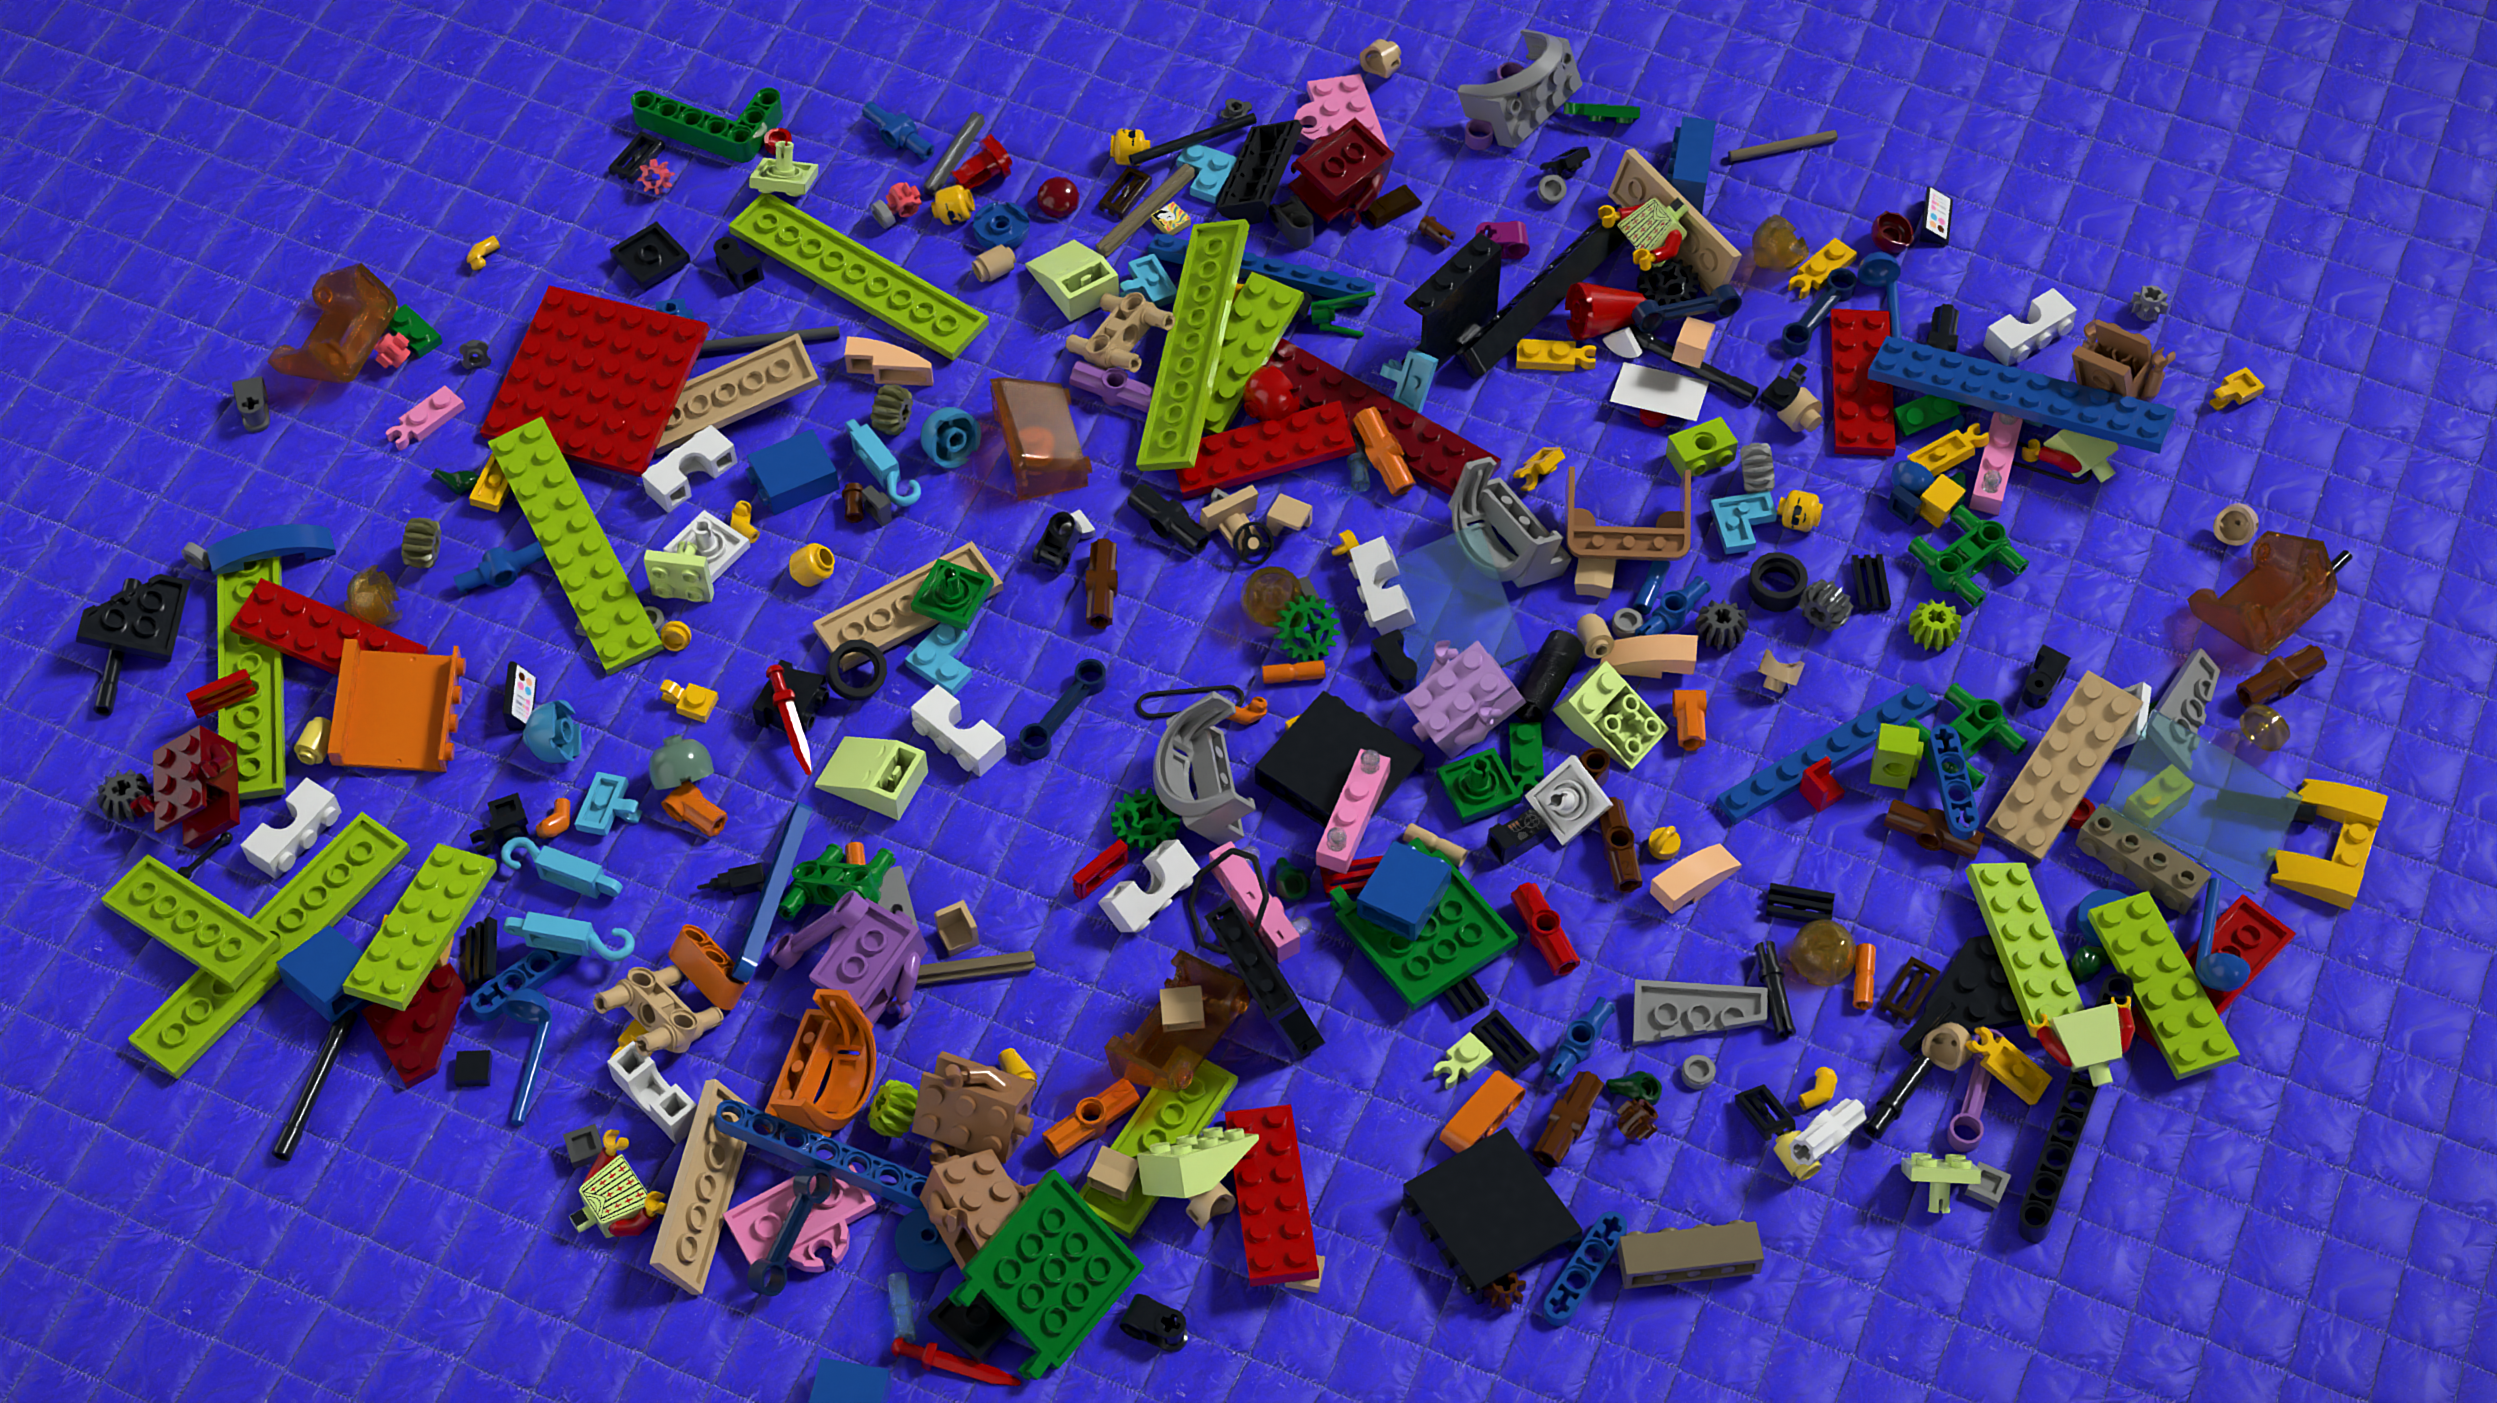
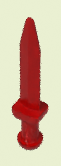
M773 664L766 670V677L771 679L775 691L773 694V705L779 708L796 759L806 775L810 776L812 773L810 750L793 703L795 701V694L793 690L786 687L782 675L784 673L783 667Z
M898 1337L891 1344V1352L895 1357L898 1358L900 1355L922 1361V1368L927 1371H931L932 1366L991 1384L1019 1386L1021 1384L1019 1379L996 1367L983 1363L978 1365L973 1360L938 1350V1344L934 1342L928 1343L925 1348L906 1341L904 1342V1337Z

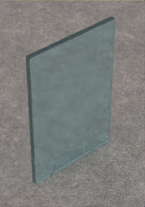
M1479 522L1395 558L1400 575L1387 580L1384 584L1386 589L1399 584L1409 600L1416 623L1401 629L1410 658L1417 664L1419 684L1423 681L1436 657L1434 646L1438 641L1450 640L1451 644L1448 646V649L1456 648L1459 655L1478 640L1501 668L1529 657Z
M2154 709L2151 711L2143 729H2141L2140 735L2117 782L2114 783V788L2104 807L2255 895L2268 873V869L2291 821L2294 819L2303 796Z

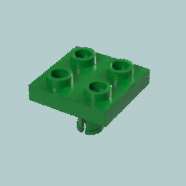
M938 558L911 603V610L967 631L994 586L993 578Z
M1494 747L1441 766L1436 770V776L1462 824L1521 802V795Z

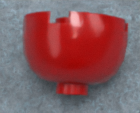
M1266 364L1259 367L1248 377L1243 387L1244 409L1251 418H1256L1261 422L1266 420H1282L1295 412H1299L1300 400L1298 396L1293 399L1289 391L1294 388L1292 383L1282 371L1273 365L1266 368Z

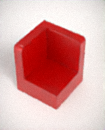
M1828 756L1803 771L1799 792L1818 813L1844 798L1845 790L1829 774L1832 760Z

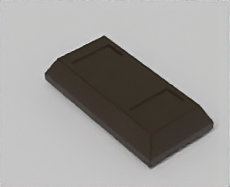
M1405 184L1377 198L1366 212L1362 211L1361 213L1376 229L1421 206L1422 202Z

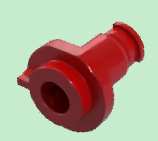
M992 134L979 141L980 152L965 161L959 169L950 172L951 176L957 180L955 182L956 185L963 186L965 190H971L981 186L997 174L1003 179L1011 175L1009 167L1013 165L1012 160L1004 147Z

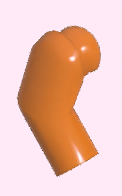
M1254 697L1251 703L1243 708L1235 706L1236 713L1226 719L1243 725H1249L1266 715L1267 701L1263 697Z
M566 798L556 799L554 802V814L537 824L536 833L541 839L553 838L569 828L570 800Z

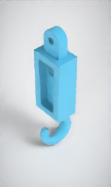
M855 419L845 422V428L851 436L853 451L884 489L887 488V495L890 501L897 506L913 505L921 495L919 483L913 479L910 480L909 486L913 488L912 494L906 497L897 495L896 485L897 482L901 481L898 461L868 424L860 427Z
M515 837L502 847L501 859L507 867L516 870L521 867L520 862L513 861L510 854L514 849L523 847L532 856L540 879L597 899L601 892L617 897L623 889L619 881L604 875L602 866L545 845L540 851L534 842L528 838Z
M529 911L526 919L507 917L503 925V930L506 933L524 937L527 946L590 957L593 949L604 959L611 962L626 959L631 955L635 946L632 934L622 928H614L611 934L615 937H622L625 945L618 951H611L601 942L593 930L591 922Z

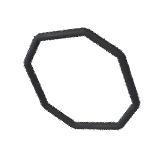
M1237 848L1228 849L1198 872L1188 900V910L1198 944L1219 954H1226L1225 949L1204 941L1194 907L1203 876L1232 854L1252 860L1263 896L1252 927L1254 933L1260 928L1269 901V893L1258 858L1254 854Z

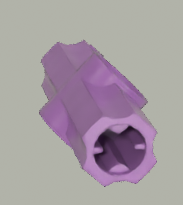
M1080 360L1075 363L1069 380L1070 385L1102 396V400L1109 406L1124 404L1146 413L1149 412L1154 387L1128 378V374L1121 368L1115 367L1105 370Z

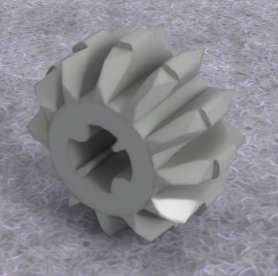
M1751 443L1750 445L1743 446L1740 456L1745 491L1748 494L1772 491L1775 486L1771 447L1767 443Z

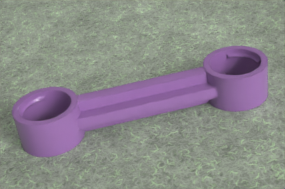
M1515 62L1504 63L1497 70V81L1503 80L1505 76H1513L1524 70V68ZM1478 119L1470 120L1466 124L1465 129L1466 145L1473 150H1485L1491 146L1493 142L1491 122ZM1483 132L1487 135L1483 137H1476L1472 135V133Z
M854 890L847 892L831 911L795 935L791 932L783 935L771 949L769 958L783 970H788L801 958L806 950L842 926L851 928L858 923L868 910L869 903Z
M1989 1029L1993 1034L1994 1040L1997 1037H2004L1999 1031ZM1976 1034L1974 1040L1980 1043L1981 1037ZM1973 1053L1972 1055L1975 1062L1961 1112L1951 1120L1947 1131L1949 1144L1960 1152L1975 1150L1979 1146L1984 1133L1980 1117L1992 1074L1980 1065L1984 1058V1055L1981 1053ZM1959 1125L1969 1126L1975 1131L1977 1138L1973 1140L1961 1139L1955 1134L1954 1128Z

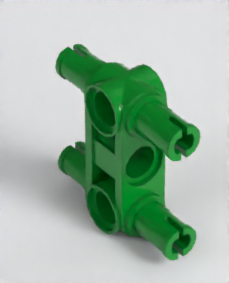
M1962 504L1952 512L1950 520L1966 532L1964 536L1945 550L1939 552L1923 540L1921 536H1917L1909 544L1908 552L1912 553L1925 565L1926 572L1931 576V583L1937 590L1956 592L1971 604L1973 608H1977L1983 603L1987 593L1975 585L1970 578L1993 561H2000L2014 575L2019 576L2027 569L2029 561L2011 546L2010 539L2005 536L2006 531L2002 524L1993 520H1980Z
M1955 682L1947 689L1944 698L1955 705L1962 714L1950 723L1949 726H1952L1959 735L1972 790L1975 792L1983 785L1986 776L1982 775L1967 762L1969 758L1991 740L1998 741L2012 752L2014 756H2018L2026 748L2028 740L2024 739L2008 725L2009 722L2002 715L2003 710L1998 702L1991 699H1976ZM1914 717L1904 727L1919 729L1918 742H1924L1922 755L1927 759L1929 769L1934 772L1928 748V739L1931 731ZM1940 736L1938 740H1942L1944 745L1943 753L1947 752L1946 749L1949 741H1945L1944 738ZM1945 762L1941 765L1942 769L1947 773L1954 774L1959 771L1958 767L1952 762Z
M834 843L829 844L816 860L802 862L793 869L792 877L794 880L790 884V892L778 905L777 911H780L778 914L784 920L792 921L805 904L833 906L829 910L831 911L840 898L851 890H854L863 899L868 898L877 903L881 898L879 889L883 884V877L890 867L896 863V859L893 858L894 854L886 848H881L867 865L840 863L845 858L842 848Z

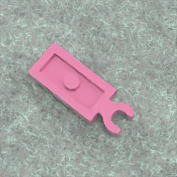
M444 385L399 418L400 426H393L386 431L387 439L391 442L395 438L400 437L395 441L399 451L405 449L413 437L420 442L466 409L464 402Z

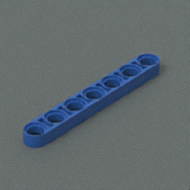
M799 801L794 805L786 822L731 973V977L745 983L750 980L759 961L813 810L812 807Z
M725 1100L717 1106L713 1122L717 1130L723 1134L806 1167L824 1169L829 1172L831 1177L909 1208L918 1209L924 1207L920 1198L914 1196L911 1189L916 1187L924 1188L928 1179L924 1175L741 1102ZM732 1112L737 1115L739 1120L727 1122L722 1118L721 1114ZM765 1125L771 1133L760 1135L753 1130V1126ZM788 1137L797 1138L802 1143V1146L798 1148L790 1147L785 1143L784 1139ZM827 1150L832 1153L834 1158L822 1160L817 1156L816 1152ZM851 1162L860 1163L865 1168V1171L855 1173L850 1170L848 1164ZM890 1175L895 1178L897 1184L893 1186L885 1185L880 1180V1176Z

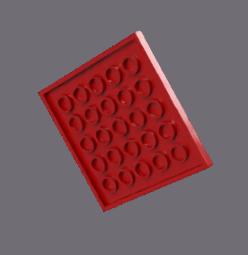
M549 285L480 433L483 438L492 440L537 418L543 417L564 458L642 477V474L646 472L710 328L706 322Z

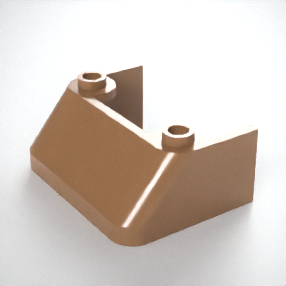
M1575 467L1568 468L1565 485V531L1567 547L1573 556L1588 559L1678 561L1687 555L1691 544V470L1684 471L1680 483V511L1662 513L1657 519L1656 528L1596 526L1595 518L1590 511L1583 508H1574Z

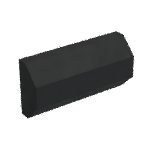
M1298 119L1251 127L1216 206L1221 216L1230 220L1246 219L1248 224L1262 223L1303 129Z

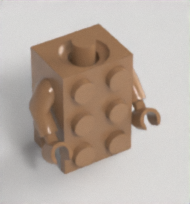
M2094 319L2086 324L2084 334L2087 340L2083 341L2082 347L2078 345L2072 353L2077 384L2095 389H2103L2123 397L2131 396L2139 400L2152 402L2159 393L2165 377L2164 367L2176 358L2175 351L2170 352L2164 358L2162 354L2164 347H2162L2152 355L2150 340L2141 334H2133L2121 329L2115 323H2106L2099 319L2097 321Z
M942 1051L937 1056L934 1074L926 1071L922 1074L912 1126L913 1133L936 1140L932 1142L930 1148L932 1153L939 1154L929 1155L931 1165L941 1164L949 1156L959 1155L961 1158L991 1148L999 1162L1006 1164L1024 1138H1028L1032 1131L1034 1119L1029 1117L1035 1082L998 1070L994 1066H986Z
M991 1148L961 1158L959 1155H954L943 1163L933 1166L919 1198L928 1212L930 1222L935 1224L960 1270H962L1036 1184L1021 1186L1007 1175Z

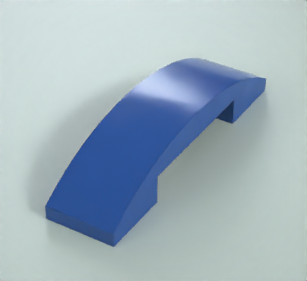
M285 524L257 528L225 538L206 548L213 575L244 570V562L302 552L305 559L336 555L330 529L309 524Z

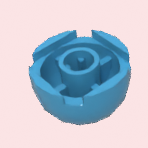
M944 407L931 413L922 425L920 433L921 444L925 453L931 460L945 468H957L967 463L969 459L965 457L970 455L972 450L977 451L982 436L978 421L969 413L956 407Z
M561 699L540 705L528 717L523 731V741L539 760L551 764H561L574 761L573 757L580 754L582 743L581 729L579 723L573 724L570 715L575 714L567 701Z

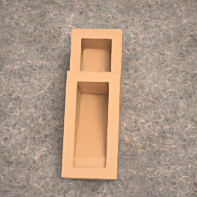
M1688 316L1678 336L1671 360L1700 369L1716 325Z
M847 336L844 354L847 373L874 374L876 384L933 386L932 364L919 355L886 342Z
M1657 634L1614 640L1613 650L1607 656L1601 658L1600 664L1607 661L1620 675L1659 679L1662 678V672L1694 675L1698 636Z
M1720 843L1709 846L1680 860L1653 878L1650 893L1673 914L1690 900L1694 903L1738 871L1742 864Z

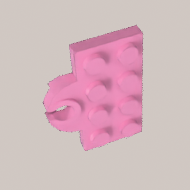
M1361 74L1307 81L1306 89L1311 102L1299 108L1294 117V120L1298 119L1302 126H1313L1312 128L1303 127L1298 138L1307 145V150L1318 137L1331 135L1353 118L1359 120L1388 147Z
M849 1163L848 1167L850 1170L857 1173L853 1164ZM795 1176L722 1214L724 1221L750 1266L758 1259H766L796 1198L793 1191ZM815 1176L812 1178L810 1182V1194L813 1193L816 1187ZM831 1177L833 1184L829 1197L822 1203H814L787 1258L793 1267L804 1272L825 1271L822 1259L814 1255L815 1251L821 1247L832 1249V1258L836 1264L842 1261L849 1249L850 1234L847 1225L877 1209L873 1198L867 1190Z

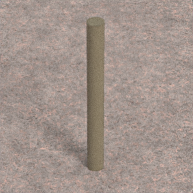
M1836 130L1751 146L1728 151L1729 162L1833 142L1837 141L1838 136Z

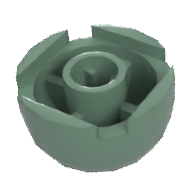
M681 734L664 738V745L655 749L649 761L650 779L656 790L681 786V782L690 779L691 782H694L714 773L712 758L707 748L701 742L694 739H682Z

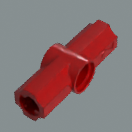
M1527 882L1519 885L1511 893L1510 898L1530 932L1529 938L1534 947L1540 949L1554 976L1559 975L1562 977L1572 973L1580 965V959L1560 926V916L1550 909L1536 883ZM1546 927V928H1549V929H1551V930H1550V931H1543V930H1541V929H1539V928Z

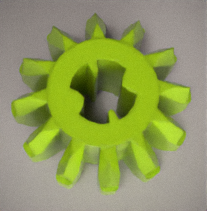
M1932 598L1927 604L1920 602L1916 610H1913L1910 614L1909 635L1914 636L1915 644L1924 643L1925 651L1930 646L1935 647L1938 652L1943 646L1950 648L1954 640H1957L1960 636L1961 616L1956 614L1955 606L1946 607L1945 600L1940 604H1936Z
M889 1079L885 1085L879 1087L877 1095L873 1096V1103L869 1106L871 1111L868 1115V1121L870 1122V1128L876 1130L877 1133L899 1139L904 1132L907 1133L909 1131L910 1125L914 1121L918 1090L904 1081L900 1082Z

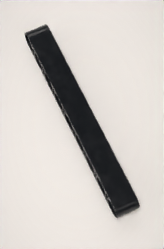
M1618 204L1613 206V208L1616 212L1617 209L1622 208V206ZM1600 218L1594 221L1456 352V356L1472 379L1478 378L1490 370L1566 297L1571 284L1582 282L1627 239L1626 235L1617 226L1619 224L1618 221H1615L1611 228H1605Z
M2120 972L2108 975L2102 984L2094 1008L2110 1004L2111 997H2114V1001L2119 1005L2125 1004L2126 996H2130L2132 1000L2134 988L2132 979ZM2111 991H2120L2124 995L2117 996L2112 994ZM2088 1069L2078 1072L2071 1070L2023 1200L2019 1215L2018 1231L2020 1236L2028 1242H2041L2050 1231L2099 1095L2101 1086L2093 1087L2091 1080H2085L2080 1077L2082 1074H2089ZM2077 1102L2082 1104L2084 1107L2077 1109L2071 1107L2069 1104ZM2069 1131L2074 1136L2063 1137L2059 1134V1132ZM2059 1160L2063 1165L2053 1166L2048 1161ZM2048 1189L2053 1194L2048 1196L2038 1193V1190ZM2037 1218L2042 1223L2040 1225H2032L2026 1220Z

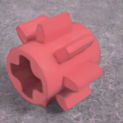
M651 159L649 162L650 167L647 165L640 166L643 173L642 177H639L637 180L643 181L645 192L654 188L656 195L662 194V186L667 189L672 188L669 180L675 173L669 172L666 168L668 162L658 165L656 159ZM652 174H659L660 179H653Z
M907 182L897 183L889 189L888 195L885 196L888 201L886 205L892 214L898 212L900 218L911 217L918 211L919 205H922L919 199L921 194L915 185L909 187Z
M399 332L395 336L386 333L374 347V350L378 352L375 360L385 369L391 364L398 368L411 353L406 348L409 340Z

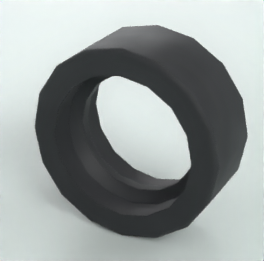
M1782 552L1767 553L1759 557L1752 564L1747 585L1749 595L1757 605L1765 610L1773 612L1791 610L1798 606L1803 591L1806 589L1808 582L1807 570L1800 560L1790 554ZM1769 572H1780L1791 577L1796 585L1790 591L1775 592L1764 587L1760 582V577Z
M862 639L849 640L840 644L829 656L826 664V679L831 689L840 697L851 701L864 700L872 696L884 684L887 675V663L882 651L873 643ZM851 652L865 654L874 665L872 681L862 688L847 686L841 680L838 673L840 660Z

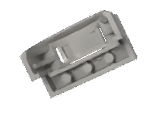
M1528 29L1521 30L1520 33L1524 36L1529 51L1526 58L1535 62L1519 73L1497 82L1481 85H1460L1457 93L1465 116L1491 122L1498 145L1516 148L1582 86L1568 39Z
M1491 456L1467 462L1448 504V508L1452 511V523L1457 542L1470 563L1484 576L1500 582L1512 580L1518 588L1563 576L1572 557L1560 545L1563 537L1558 531L1553 530L1549 533L1500 477L1489 480L1497 464ZM1484 520L1483 523L1467 526V524H1471L1474 521ZM1491 525H1493L1497 529L1498 534L1504 537L1505 540L1512 546V548L1518 556H1515L1514 554L1509 552L1501 544V542L1496 537Z
M1212 691L1166 720L1167 728L1159 740L1154 756L1153 781L1161 802L1170 811L1182 816V820L1188 829L1222 846L1230 841L1234 843L1244 838L1241 818L1255 811L1256 807L1251 797L1245 799L1235 792L1224 732L1213 726L1235 714V704ZM1180 749L1183 752H1185L1187 756H1184L1175 750ZM1190 763L1193 767L1191 777L1196 784L1198 793L1196 800H1194L1189 786Z

